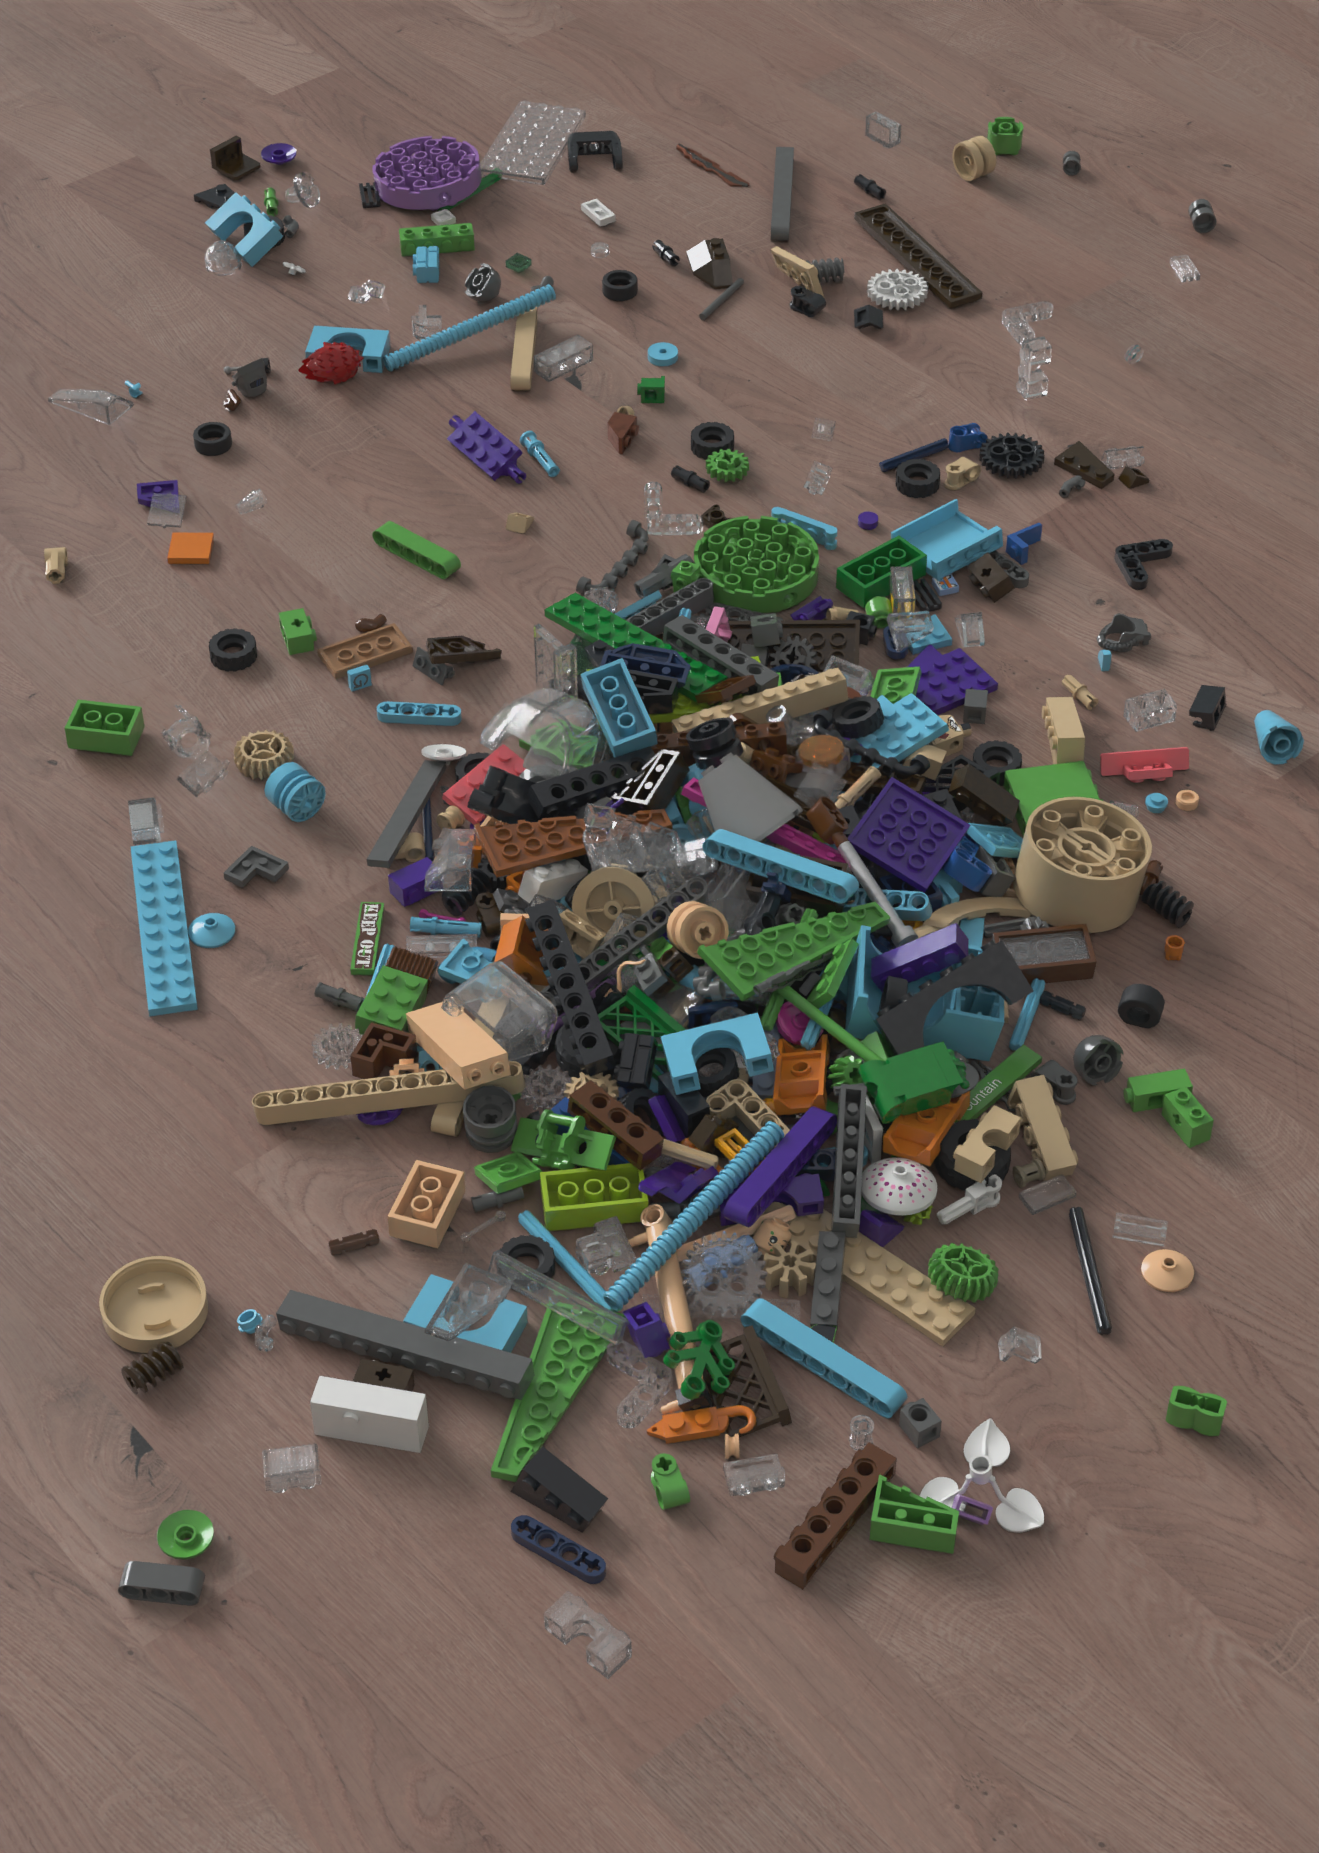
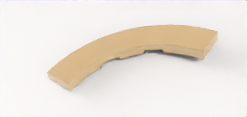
M980 897L954 902L939 908L932 913L929 919L924 921L923 925H930L940 930L955 923L959 924V920L963 918L970 920L985 917L986 913L996 912L999 916L1022 918L1031 917L1032 913L1022 905L1018 898Z

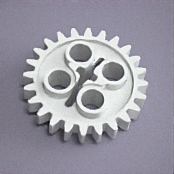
M888 269L887 273L881 271V274L876 273L875 277L871 276V280H868L867 293L868 298H871V302L876 301V305L882 304V308L889 306V310L893 307L899 310L902 307L904 310H907L908 306L914 308V305L919 306L920 302H924V299L927 298L928 286L927 281H924L923 277L919 278V274L913 275V271L906 273L905 269L902 272L896 269L895 272H892V270Z

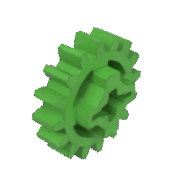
M720 449L719 453L714 451L712 455H708V460H706L707 474H710L711 478L717 477V481L724 479L725 482L730 480L735 482V478L742 479V475L747 476V471H749L748 457H744V453L738 454V450L731 452L730 449Z

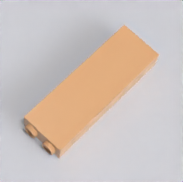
M451 999L406 1013L409 1033L416 1035V1042L464 1090L511 1075L508 1053Z

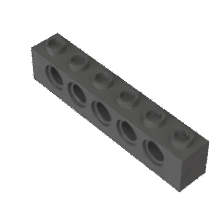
M681 615L664 625V644H670L673 649L686 653L688 657L727 676L728 679L754 675L756 683L749 686V691L744 694L753 695L766 689L778 687L779 674L687 617Z
M841 1084L838 1100L831 1231L845 1232L846 1237L857 1238L860 1225L867 1086Z

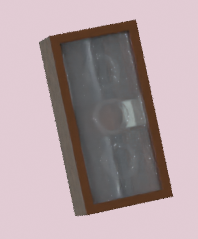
M1087 924L993 933L992 940H994L995 944L1001 940L1003 941L1030 985L1035 978L1044 980L1045 983L1093 979L1097 961Z

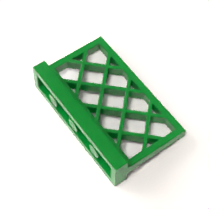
M635 985L627 990L626 996L598 1014L605 1036L618 1047L622 1040L619 1034L632 1033L661 1037L686 1030ZM626 1006L633 1012V1015L620 1014L619 1009ZM605 1019L616 1020V1027L606 1026L602 1021ZM619 1020L633 1021V1028L619 1027ZM637 1022L647 1023L650 1026V1030L637 1029ZM658 1044L657 1051H663L662 1044ZM655 1057L652 1077L658 1081V1076L662 1074L655 1068V1064L667 1065L665 1058Z

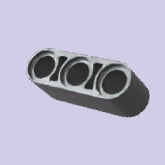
M130 1561L124 1566L118 1592L121 1596L132 1600L193 1606L199 1603L206 1575L203 1571L194 1567Z

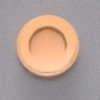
M1182 790L1177 793L1176 805L1178 808L1191 811L1198 807L1199 796L1196 792Z

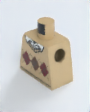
M952 715L939 716L947 723L949 731L927 744L947 751L945 757L961 751L963 748V737L971 736L972 734L969 723L958 725Z

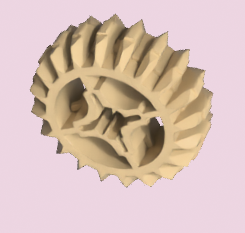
M267 729L264 732L257 730L254 734L249 732L248 737L242 736L241 741H237V745L234 747L236 767L239 769V772L244 773L245 777L251 776L252 780L257 777L261 781L263 778H269L277 767L284 763L293 762L294 759L292 742L289 741L288 737H284L283 733L277 734L275 730L272 732H268Z

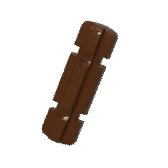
M371 1229L366 1231V1234L360 1232L342 1237L340 1241L339 1239L330 1240L328 1246L331 1255L342 1254L343 1250L349 1252L366 1247L365 1244H369V1246L378 1244L380 1239L377 1230Z

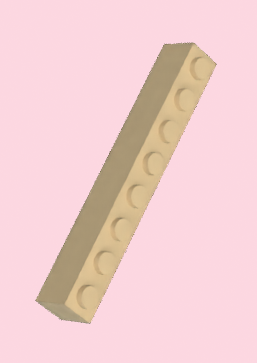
M838 667L828 669L822 673L788 682L775 688L766 689L753 695H747L743 698L725 702L709 709H703L690 715L681 716L672 720L673 733L689 732L701 723L717 718H729L734 713H742L758 724L783 722L848 700L846 678Z

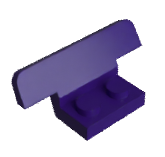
M674 1162L641 1181L638 1189L650 1196L660 1192L681 1204L703 1190L716 1175H719V1172L712 1166L706 1170L700 1168L694 1174H691L697 1168L682 1162Z

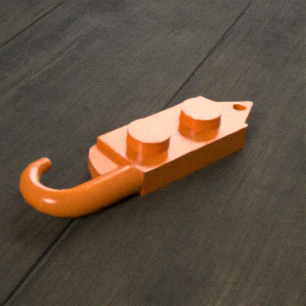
M743 1405L718 1409L710 1407L662 1415V1419L647 1429V1434L665 1440L666 1444L720 1436L727 1429L730 1417L745 1416L748 1418V1424L739 1429V1433L743 1434L753 1429L756 1424V1416L751 1408Z

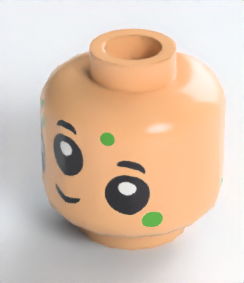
M777 1217L764 1219L753 1236L755 1244L758 1246V1252L762 1255H765V1253L769 1255L775 1254L773 1244L781 1243V1247L785 1250L792 1238L789 1230L790 1226Z

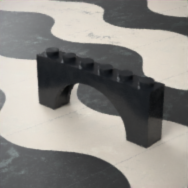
M994 940L988 942L981 947L982 953L974 956L973 953L960 960L962 965L955 970L950 966L939 973L941 976L939 980L934 983L931 979L918 986L920 992L913 996L909 992L897 1000L899 1005L893 1009L888 1005L876 1013L878 1018L873 1021L895 1056L925 1047L923 1028L930 1009L940 997L955 988L964 986L987 988L1000 995L1008 1005L1016 1003L1034 991L1002 940L996 944Z

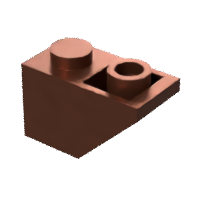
M614 412L607 422L608 440L616 451L623 455L625 450L630 447L634 436L638 435L639 425H637V416Z

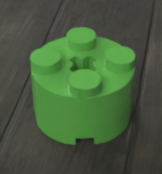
M998 117L995 118V122H989L987 139L992 144L996 155H1017L1019 153L1023 138L1024 126L1022 122L1019 121L1017 123L1015 118Z

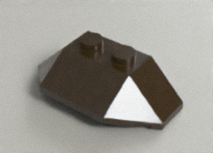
M723 238L704 240L687 251V258L692 273L698 279L710 284V287L713 289H725L733 284L730 258Z

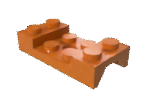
M827 1034L822 1035L811 1050H806L805 1048L795 1049L786 1040H778L773 1093L776 1115L806 1113L812 1106L826 1111L827 1065L830 1062V1046Z
M970 1091L959 1097L951 1098L949 1104L905 1116L901 1114L893 1121L883 1136V1152L931 1166L940 1152L941 1141L955 1120H961L969 1108Z

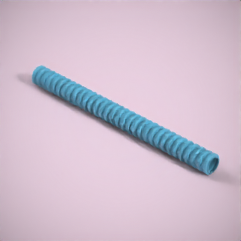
M547 284L546 287L543 286L540 289H536L535 292L531 291L530 294L527 293L525 296H520V299L515 298V300H511L509 303L506 302L504 305H499V308L495 307L494 310L490 309L489 312L486 311L483 314H479L478 317L474 316L473 319L470 318L468 321L465 320L463 323H458L457 326L453 325L452 328H447V331L444 329L441 333L437 332L436 335H431V338L428 336L426 340L421 339L420 342L417 341L415 344H410V347L405 346L404 349L401 348L399 351H394V354L389 353V356H383L385 367L391 372L393 368L403 367L404 364H409V361L414 362L415 359L419 360L420 357H425V354L428 356L431 352L435 353L436 350H441V347L444 349L446 345L451 346L452 343L455 344L457 341H462V338L467 339V336L471 337L473 334L476 335L478 332H483V329L487 330L488 327L492 328L493 325L496 326L499 323H503L504 320L508 321L509 318H514V315L517 317L519 314H524L525 311L528 312L530 309L533 310L535 307H540V304L549 303L551 300L556 299L555 291L550 284Z
M768 1121L765 1127H762L760 1132H757L755 1137L750 1139V1143L748 1142L745 1148H742L740 1153L736 1154L735 1158L731 1159L729 1164L719 1172V1175H716L714 1180L710 1181L709 1186H706L704 1191L699 1193V1197H695L693 1202L688 1205V1208L686 1207L683 1213L678 1215V1219H674L673 1223L667 1227V1230H664L662 1235L657 1237V1241L652 1242L651 1246L646 1249V1252L641 1254V1258L636 1259V1262L630 1266V1269L625 1271V1275H621L619 1280L614 1282V1286L609 1288V1292L606 1291L603 1294L605 1302L612 1309L622 1310L623 1305L629 1302L628 1299H632L634 1294L639 1292V1288L645 1285L644 1282L647 1283L650 1277L655 1275V1271L660 1270L661 1266L666 1263V1260L671 1258V1254L676 1253V1249H679L682 1243H685L687 1238L692 1236V1232H695L697 1227H700L703 1221L708 1219L713 1210H716L718 1205L723 1203V1199H727L728 1195L749 1175V1172H752L754 1167L758 1166L759 1162L764 1159V1156H767L769 1151L774 1149L779 1140L784 1138V1132L779 1125Z

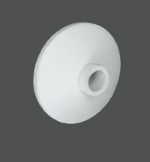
M437 744L424 747L421 753L429 759L444 761L446 765H450V761L464 757L466 750L456 745Z

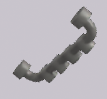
M631 520L626 531L627 535L634 538L639 535L640 539H636L632 548L624 552L622 559L619 562H615L611 572L604 575L602 582L598 585H592L591 579L582 576L577 583L576 592L586 595L588 592H603L608 587L616 588L619 581L617 576L624 578L629 570L627 565H636L639 558L637 553L644 555L648 550V533L645 529L641 528L642 524L640 522Z
M737 929V933L729 936L727 941L739 939V935L745 934V929ZM704 961L705 966H700L698 970L699 977L693 978L694 990L702 997H711L713 1001L725 1000L726 990L723 981L712 982V979L717 978V974Z

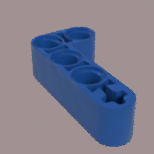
M966 833L944 864L943 870L967 888L979 892L991 876L992 870L987 864L975 857L980 845Z

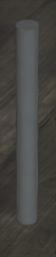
M738 278L699 314V318L705 320L744 284V280Z

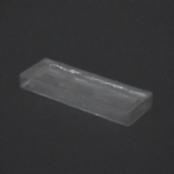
M477 934L406 936V950L420 956L445 958L449 956L463 938L469 942L470 947H478Z

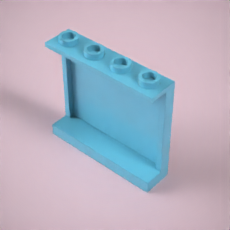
M957 499L891 532V539L901 536L927 555L926 573L936 580H940L976 561L987 552L991 553L1003 546L1002 529L995 526L987 530L958 510Z

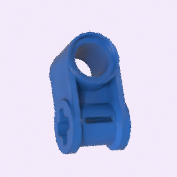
M977 423L954 426L950 428L948 449L958 453L980 448L982 443H986L988 436L980 431V426Z

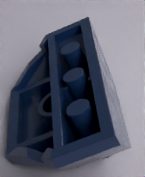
M635 643L621 646L614 650H606L600 664L602 666L623 658L628 670L677 678L678 689L685 686L691 666L675 650Z

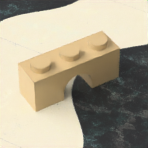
M994 1105L988 1113L985 1112L981 1116L976 1129L972 1128L969 1131L965 1143L957 1146L953 1155L955 1159L954 1170L982 1183L993 1169L996 1150L988 1146H997L1007 1150L1019 1135L1021 1118Z

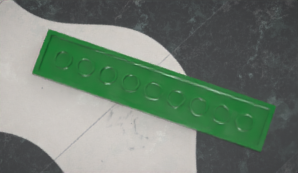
M576 592L544 609L546 618L591 643L602 640L615 649L635 643L675 650L670 644H664L659 638ZM677 651L686 663L691 666L686 684L679 688L678 692L697 702L695 695L728 679L727 676L688 657L684 652Z

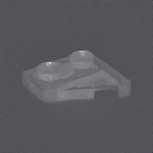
M929 611L891 613L887 616V623L897 651H901L926 637L934 629Z

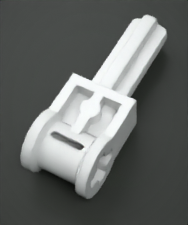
M997 1175L990 1176L987 1187L985 1180L982 1183L977 1182L968 1187L963 1198L937 1213L939 1222L941 1224H948L969 1211L975 1215L985 1208L997 1206L1000 1202L999 1190L1002 1187L1000 1177Z

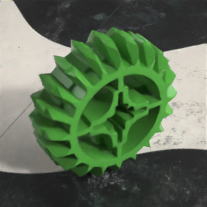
M951 1243L949 1246L942 1245L941 1248H936L932 1258L929 1260L928 1277L931 1279V1284L936 1285V1290L944 1291L945 1296L950 1295L954 1299L959 1298L964 1302L967 1300L976 1302L977 1299L984 1301L986 1297L991 1296V1293H993L994 1288L997 1286L999 1268L995 1266L996 1262L994 1260H990V1255L981 1253V1249L975 1250L972 1248V1245L966 1247L962 1243L959 1246Z

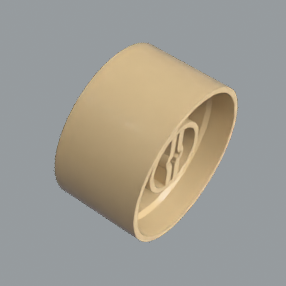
M1064 797L1048 801L1032 812L1026 825L1013 881L1017 898L1030 913L1036 917L1039 916L1042 921H1046L1055 927L1087 924L1089 933L1114 929L1125 923L1135 911L1152 853L1150 837L1146 829L1136 818L1125 810L1105 801L1086 797Z

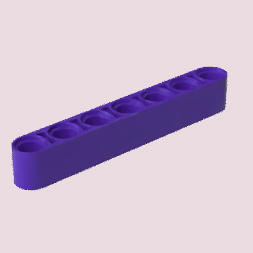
M814 1106L809 1108L727 1201L724 1209V1218L743 1226L751 1227L834 1132L837 1124V1115Z

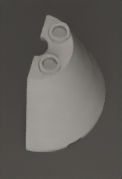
M731 752L720 759L722 763L720 766L714 768L712 765L701 773L703 778L698 781L715 831L724 829L760 842L803 811L801 806L737 755L733 756Z

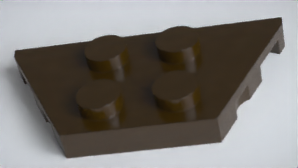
M462 635L427 638L426 649L432 664L475 663L478 660L501 659L502 650L498 648L486 650L484 643L474 641Z

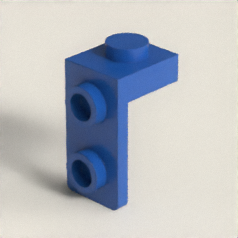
M1036 523L1007 536L1006 553L1020 565L1027 563L1029 545L1041 540L1042 524Z

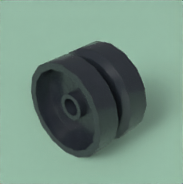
M712 719L701 723L688 732L686 738L690 749L694 751L693 758L697 768L707 769L712 765L714 768H717L722 764L720 759L730 752L733 756H741L744 750L740 738L735 736L737 731L733 719Z

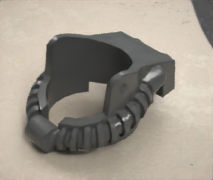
M1118 613L1114 615L1112 622L1101 630L1096 640L1100 647L1116 652H1128L1132 650L1133 646H1139L1141 641L1142 645H1149L1151 633L1148 632L1147 624L1144 623L1143 619L1132 618ZM1113 633L1121 634L1119 641L1105 638Z

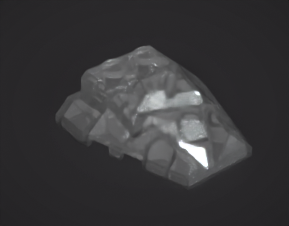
M587 803L584 816L586 828L582 840L593 871L606 867H617L635 873L687 866L688 860L677 831L653 822H649L646 826L635 822L636 816L629 814L627 818L615 814V808Z

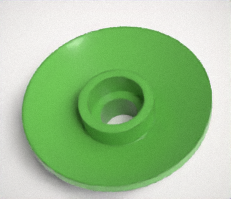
M181 1510L169 1515L162 1521L157 1531V1541L160 1549L166 1555L175 1559H190L202 1554L211 1545L214 1537V1528L211 1520L205 1514L196 1510Z

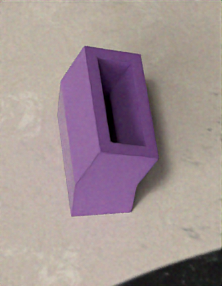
M960 1494L954 1497L951 1507L959 1511V1517L981 1525H988L993 1510L991 1505ZM961 1503L982 1510V1517L959 1510Z

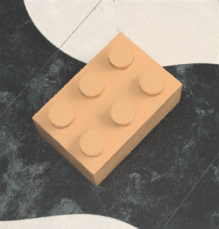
M416 1160L388 1214L389 1235L438 1248L466 1192L464 1172Z

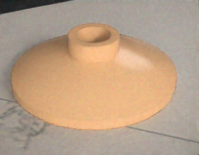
M1163 1249L1154 1251L1144 1258L1141 1273L1144 1280L1151 1287L1163 1292H1178L1191 1284L1194 1268L1190 1260L1183 1254Z

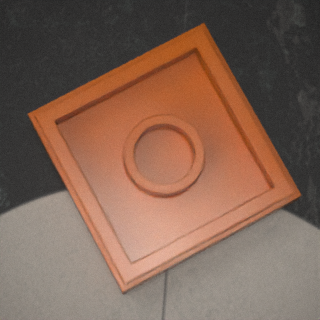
M172 532L167 557L168 564H210L214 534Z

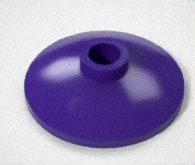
M275 143L263 148L261 157L266 162L280 165L293 160L296 157V149L289 144Z

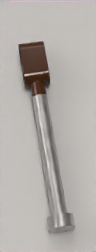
M821 796L806 813L808 820L819 837L827 844H835L871 901L876 902L891 917L887 925L893 933L891 940L896 948L918 939L913 928L904 925L844 834L849 826L835 803L828 797Z

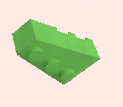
M879 1474L869 1540L953 1554L959 1511L928 1496L926 1499L912 1493L911 1489L904 1485L902 1488L888 1482L886 1477Z

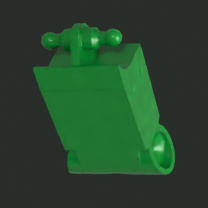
M944 1041L887 1058L886 1061H867L858 1068L864 1085L867 1086V1090L875 1099L874 1106L884 1124L894 1121L901 1114L905 1116L949 1104L956 1087L960 1085L962 1089H967L970 1086L969 1081L966 1079L965 1064L955 1057L952 1049H947Z

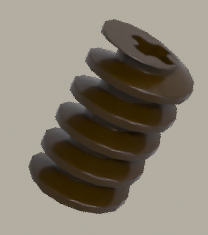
M161 1342L157 1345V1349H150L148 1355L142 1354L139 1360H133L130 1366L125 1365L121 1369V1373L128 1387L137 1395L138 1388L144 1393L148 1392L146 1383L156 1387L155 1377L165 1381V1371L170 1375H174V1365L180 1370L184 1366L174 1346L169 1342Z

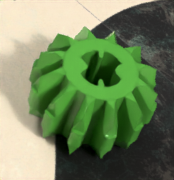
M849 1055L836 1059L834 1061L835 1064L829 1067L832 1074L827 1078L832 1080L833 1084L830 1086L832 1089L834 1086H841V1084L863 1083L858 1072L862 1059H854V1056Z

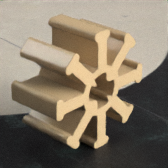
M797 1241L790 1242V1252L787 1253L781 1247V1243L773 1244L775 1254L769 1255L765 1253L763 1258V1276H765L766 1288L772 1290L773 1287L780 1284L779 1296L783 1298H788L789 1286L795 1288L798 1296L806 1294L807 1283L813 1286L815 1280L816 1263L813 1262V1251L807 1248V1251L799 1254V1242Z

